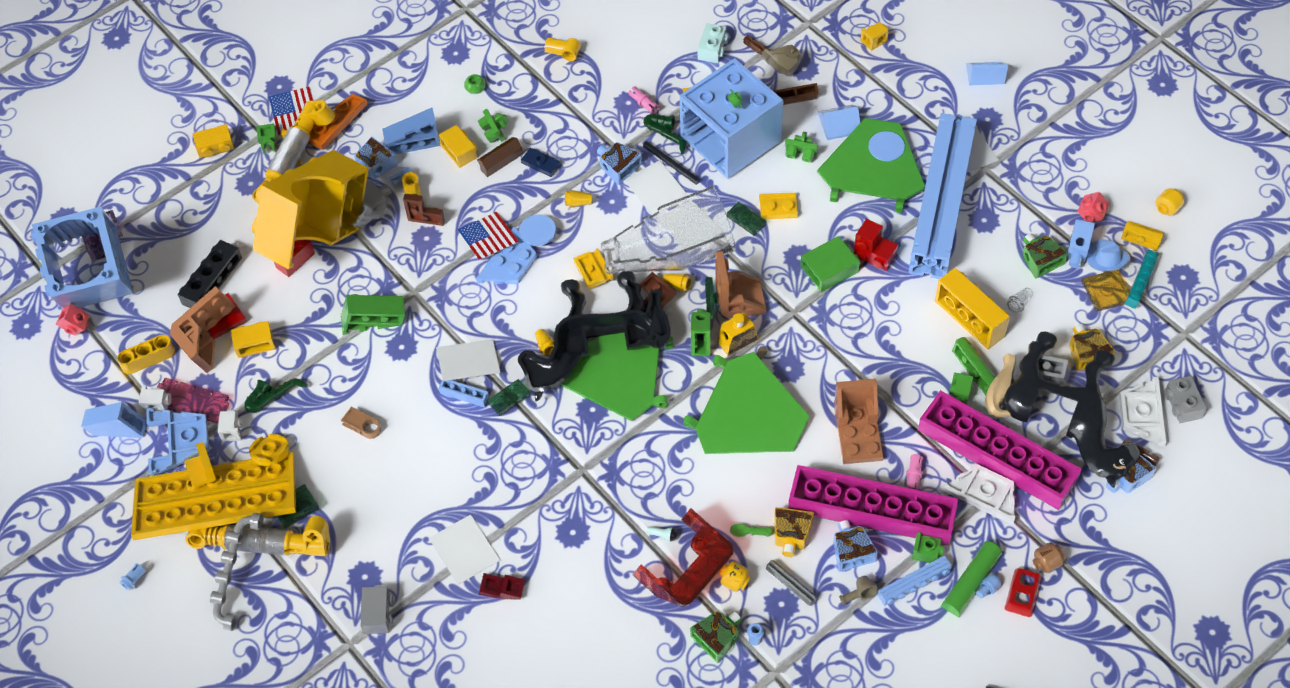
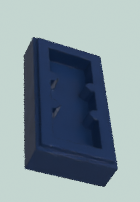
M531 147L521 158L522 164L549 177H552L561 166L559 160Z

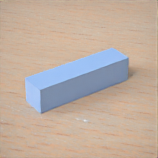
M442 380L439 386L440 394L484 408L489 399L488 391L456 381Z

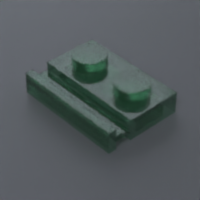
M305 484L295 489L296 513L276 516L284 529L320 509Z

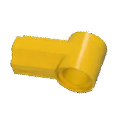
M547 38L544 50L547 53L562 55L567 61H574L581 48V43L574 38H569L567 41Z
M413 172L405 173L402 177L404 193L421 196L417 174Z

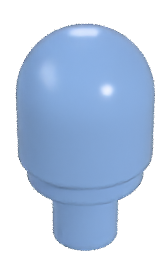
M995 574L988 575L980 584V589L976 592L977 596L983 598L985 595L994 594L1001 586V579Z

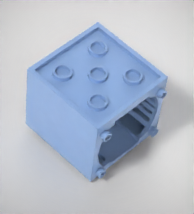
M734 58L680 94L681 137L728 179L781 142L784 101ZM730 89L734 93L738 92L743 99L741 102L743 108H740V106L734 108L727 97V95L731 94Z
M102 207L32 224L33 231H31L33 241L37 243L38 249H35L36 256L42 262L43 267H40L42 277L46 278V294L56 304L58 303L60 307L65 308L69 304L76 307H85L133 294L116 225ZM94 233L101 237L107 263L104 264V269L96 278L87 283L64 285L58 260H61V257L56 253L54 243H58L64 248L66 240L70 243L73 241V238L78 239L89 234L90 236H95Z

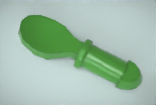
M734 524L730 527V533L736 537H744L749 533L752 536L763 535L768 537L773 534V529L770 527L754 526L750 528L744 524Z

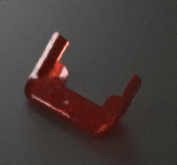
M692 508L688 510L681 520L696 532L691 539L690 545L698 557L675 584L664 577L656 578L642 564L632 575L656 597L681 607H686L694 601L734 552L732 544Z

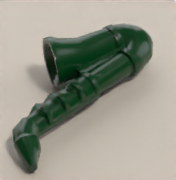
M648 114L644 117L643 123L646 128L679 144L680 152L682 155L684 154L686 141L671 131L675 125L674 115Z
M293 378L279 385L277 389H272L268 383L257 380L256 388L244 402V408L249 413H257L294 386L308 387V384L300 379Z

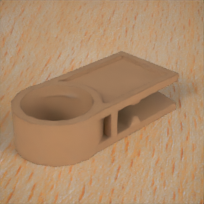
M352 406L341 419L343 426L365 438L374 439L381 433V426L376 418ZM369 424H376L378 426L373 432L364 431V428Z

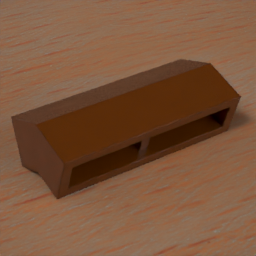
M817 83L773 91L783 99V105L817 99V94H819Z
M511 137L477 159L481 171L487 177L491 176L523 155L522 146L518 138Z

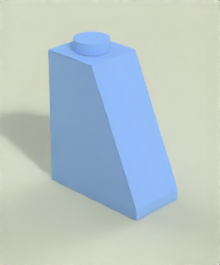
M123 402L86 409L81 427L94 436L142 438L147 420Z

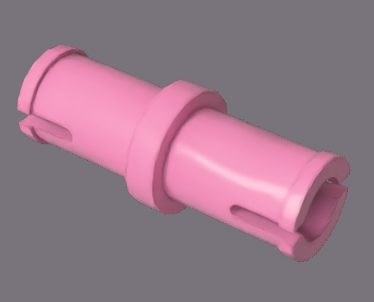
M636 86L631 88L635 91V94L629 90V96L635 99L640 107L646 108L651 114L657 113L653 107L659 111L660 106L651 100L648 94H644Z
M913 454L910 457V467L906 473L908 478L906 488L918 490L919 480L923 474L921 471L923 457H920L919 454Z

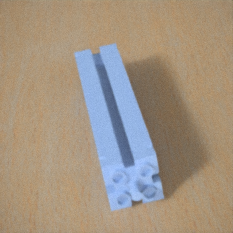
M940 114L911 253L909 274L923 276L924 273L931 274V278L940 279L947 274L977 119L963 117L960 114L956 116Z

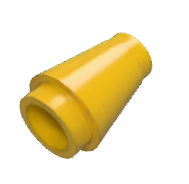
M575 190L565 191V206L572 208L591 204V193Z
M665 273L662 280L678 291H688L691 287V277L687 274Z
M539 329L535 332L539 351L545 356H550L554 347V339L544 329Z

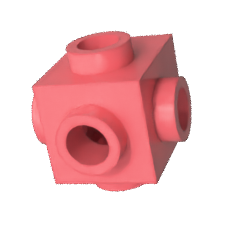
M1100 192L1084 195L1077 212L1087 222H1098L1103 220L1109 203Z
M69 304L61 310L55 325L64 329L68 334L77 335L88 328L90 314L86 313L81 307Z

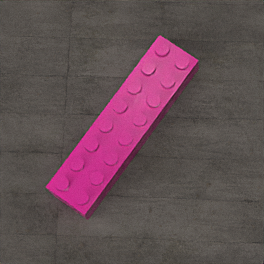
M941 390L919 421L918 431L972 462L1014 481L1015 486L1057 510L1060 509L1077 483L1082 470Z
M797 465L788 509L814 512V517L837 522L848 520L851 525L916 538L917 532H920L921 535L941 539L940 544L949 546L958 499Z

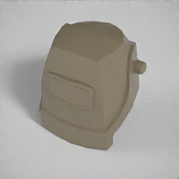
M786 45L772 51L765 49L762 53L763 60L772 66L775 71L785 76L793 74L802 61L801 53L793 45Z

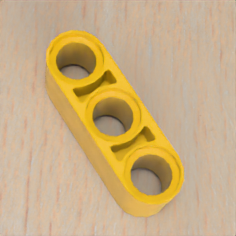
M159 335L121 351L117 356V361L124 373L133 374L171 358L175 354V348L169 336Z

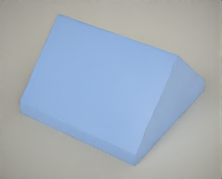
M1003 62L966 63L969 86L1005 84L1008 64Z
M855 105L818 111L827 140L847 137L860 124L858 106Z

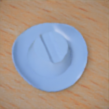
M1108 240L1093 242L1089 246L1086 257L1088 264L1098 271L1119 270L1125 267L1131 259L1125 249L1116 245L1115 242Z

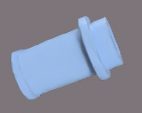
M403 167V170L389 176L394 187L402 183V177L405 173L411 172L409 167Z
M136 563L126 576L121 577L120 584L127 590L134 588V584L146 570Z
M758 623L751 624L747 629L748 640L751 645L757 646L760 644L759 641L762 642L764 629Z

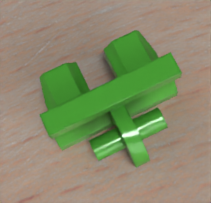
M485 109L483 111L485 116L478 120V123L483 130L489 127L491 129L486 131L484 135L490 143L498 138L503 142L506 138L500 127L502 129L507 127L506 124L509 121L507 115L497 113L494 118L489 110Z
M803 131L802 136L795 135L794 140L786 138V157L795 159L798 151L803 153L802 161L811 163L814 155L817 156L818 145L812 144L813 139L808 138L807 132Z

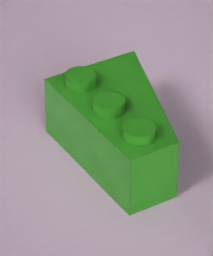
M346 295L341 313L342 335L360 329V332H364L369 327L377 326L378 329L402 326L405 317L403 296Z

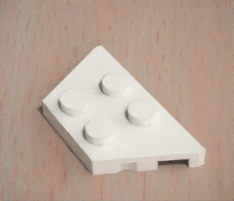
M1154 377L1150 382L1135 385L1134 388L1121 391L1119 399L1123 430L1161 447H1165L1166 436L1159 377Z
M976 464L969 468L967 472L956 476V479L952 482L945 483L942 486L941 491L1012 525L1014 524V481Z

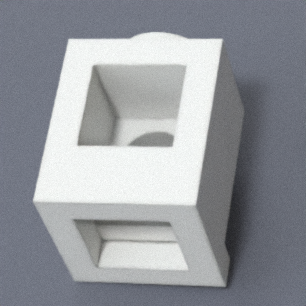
M142 385L138 403L144 411H146V408L163 411L168 409L172 397L170 393H166L161 388L148 389L146 385Z
M236 410L220 411L218 434L222 442L242 441L239 432L242 429V420L238 418V412Z

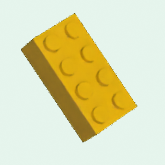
M954 268L938 280L935 302L986 349L989 350L1005 338L1010 316L1004 309L996 305L991 297L986 296L976 284L967 279L963 272Z

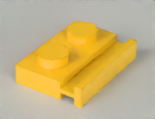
M796 193L759 194L761 220L798 218Z
M598 248L594 252L589 251L573 258L574 264L588 289L602 285L608 280H613V275Z

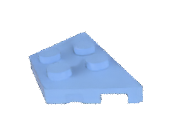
M513 227L511 232L519 242L494 253L477 276V283L483 284V281H494V284H518L537 258L536 252L521 239L516 227Z

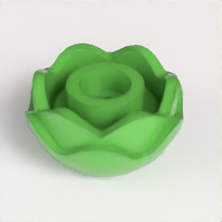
M477 74L470 75L464 82V88L470 94H479L485 89V79Z

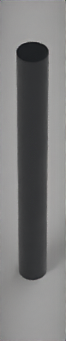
M648 141L644 142L643 147L692 183L697 185L700 182L697 176Z

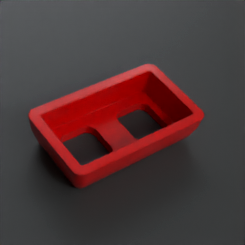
M1021 568L1015 569L1004 609L1022 616L1032 617L1042 579L1041 575ZM1024 574L1033 577V585L1021 584L1019 581L1020 576ZM1020 592L1029 595L1028 604L1016 602V593Z

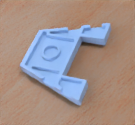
M146 408L148 427L168 424L169 455L148 459L150 476L160 475L184 464V461L199 456L196 446L198 443L204 442L206 451L209 452L206 414L173 413L170 410L155 411L154 408Z

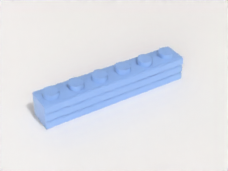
M942 556L878 590V597L884 606L891 605L895 600L903 599L908 593H914L918 588L927 586L929 582L938 580L940 576L948 575L951 570V564L945 556Z

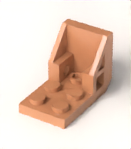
M723 251L715 252V285L721 316L730 319L737 313H746L747 316L766 314L760 279L740 271L728 272V258H724Z
M216 286L172 323L170 335L187 356L206 373L213 369L215 340L207 331L236 307Z
M876 379L836 382L834 408L843 464L883 461L877 424L878 394Z

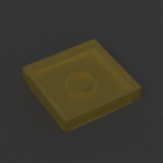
M1118 270L1082 278V284L1096 312L1125 305L1129 290Z

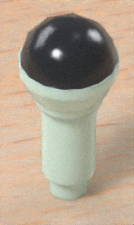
M647 527V533L663 537L669 542L676 540L678 535L676 529L672 527L667 529Z

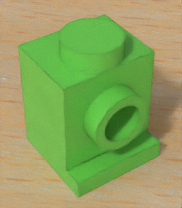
M954 372L949 394L967 405L973 376Z
M917 532L912 559L931 563L937 560L938 557H942L944 545H940L941 539L921 535L920 532Z

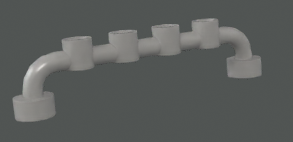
M254 512L252 516L241 518L237 522L234 531H228L226 536V542L230 543L228 551H223L220 560L221 563H225L223 571H218L215 576V582L219 583L218 591H212L210 595V603L214 604V619L223 625L224 630L233 631L237 624V615L227 613L223 616L221 609L226 601L227 586L231 582L232 568L237 560V549L242 541V530L247 524H250L251 529L260 530L264 522V515Z

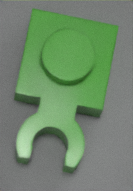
M274 123L256 126L258 141L261 144L263 153H266L265 149L267 147H272V150L275 151L274 141H277Z

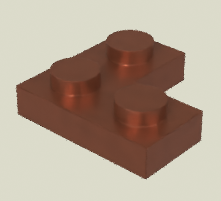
M404 194L403 202L408 221L439 226L444 225L443 209L425 207L423 196Z
M653 272L640 283L642 289L648 294L650 290H662L660 297L662 308L677 295L672 287ZM649 295L644 299L646 303L645 312L648 306Z

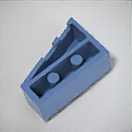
M429 108L382 129L385 146L395 155L440 146L433 108Z

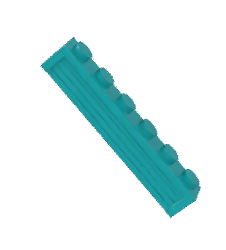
M1150 249L1146 252L1124 303L1125 305L1134 309L1137 307L1159 253Z

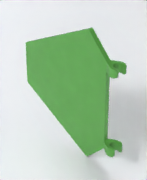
M864 118L817 170V173L831 188L830 202H837L839 191L897 200L895 212L902 213L904 201L925 190L924 182L900 123ZM879 132H893L904 141V152L896 160L881 161L875 158L869 151L868 145L871 137Z
M625 333L605 335L587 341L589 356L581 358L570 376L559 384L630 421L635 420L652 406L658 408L667 407V397L665 395L654 397L659 349L646 346L642 349L627 350ZM670 336L668 343L663 348H673L672 336Z
M754 352L731 360L715 355L713 365L724 368L710 399L699 421L689 415H686L683 420L684 426L696 430L704 453L794 452L810 417Z

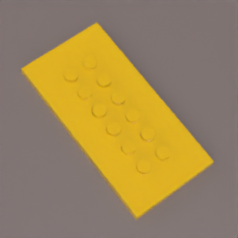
M289 452L287 457L281 462L269 466L258 465L252 459L213 465L212 469L216 481L196 488L192 487L187 470L136 478L131 528L133 541L233 524L243 517L252 516L254 512L263 514L264 518L296 513L294 453Z

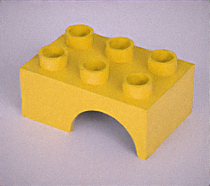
M332 150L318 158L313 157L309 162L295 169L287 170L283 175L271 181H264L256 192L259 207L257 217L252 224V232L255 233L253 250L290 269L294 265L292 263L295 241L316 240L333 245L357 232L359 227H354L352 224L360 218L369 168Z

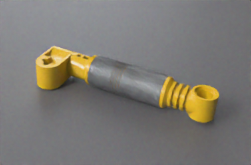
M315 100L306 102L294 126L289 128L266 170L264 181H271L283 175L287 170L294 169L310 140V132L313 127L328 125L334 120L336 114L325 101ZM257 188L253 192L252 198L259 204V201L256 199Z
M320 516L310 517L303 534L294 533L292 530L262 527L260 530L251 529L250 526H244L242 541L238 545L237 551L285 556L293 553L326 557L330 549L328 523ZM227 524L222 527L215 526L189 531L186 536V543L196 549H201L205 545L222 547L224 550H229L230 543L226 542V536L228 531H234L236 525Z

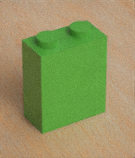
M837 236L801 255L800 266L820 292H823L859 273L860 260L856 254L850 251L848 244Z

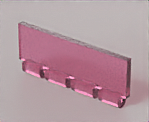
M164 378L163 382L157 386V388H161L166 393L171 394L172 400L171 404L168 405L169 410L179 413L206 414L208 421L218 424L220 411H227L229 406V395L215 392L213 395L212 390L201 387L196 389L194 385L183 382L179 383L173 379Z

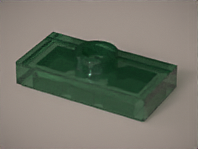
M740 202L727 212L729 219L753 236L766 226V221Z
M706 277V312L711 313V319H714V303H718L717 292H713V278Z
M517 379L487 401L492 409L501 416L531 394L528 388Z

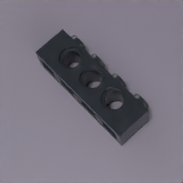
M219 240L212 247L208 256L201 261L197 270L191 274L187 283L180 288L177 295L181 304L191 308L215 286L219 289L242 259L239 248Z

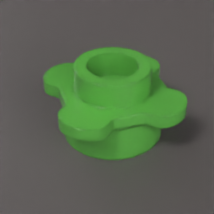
M730 89L731 94L727 95L732 106L734 108L738 106L743 108L741 105L743 99L738 92L734 93Z

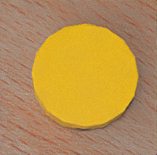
M268 434V437L257 438L249 448L252 461L263 466L281 462L289 453L287 439L279 434Z

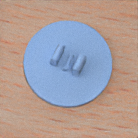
M884 131L872 136L868 147L870 153L875 158L881 161H893L903 154L905 144L899 135Z
M532 215L522 221L519 227V234L525 243L541 246L554 238L556 226L554 221L548 216Z

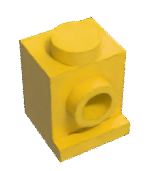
M878 22L875 25H871L867 30L865 28L861 29L860 41L873 51L887 42L889 30L886 25Z

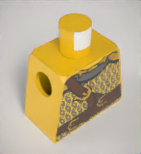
M746 313L734 314L733 318L721 325L717 343L726 355L729 356L758 340L755 325Z
M1078 324L1073 328L1074 335L1071 337L1069 348L1077 372L1085 370L1087 362L1093 361L1094 355L1098 350H1104L1114 355V349L1098 329L1094 328L1086 331L1083 324Z
M775 507V545L783 547V556L793 557L795 549H804L813 524L814 512Z

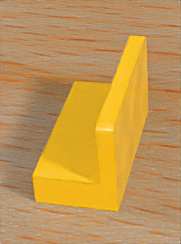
M1127 221L1121 239L1157 251L1164 233Z
M204 442L196 444L199 456L184 461L193 488L216 481Z

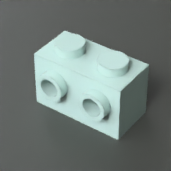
M706 23L698 45V60L718 63L719 58L723 57L725 49L723 46L728 43L729 34H726V26Z

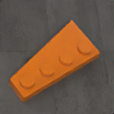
M352 94L336 105L334 120L328 125L314 126L310 132V140L307 144L324 150L367 105L366 99Z

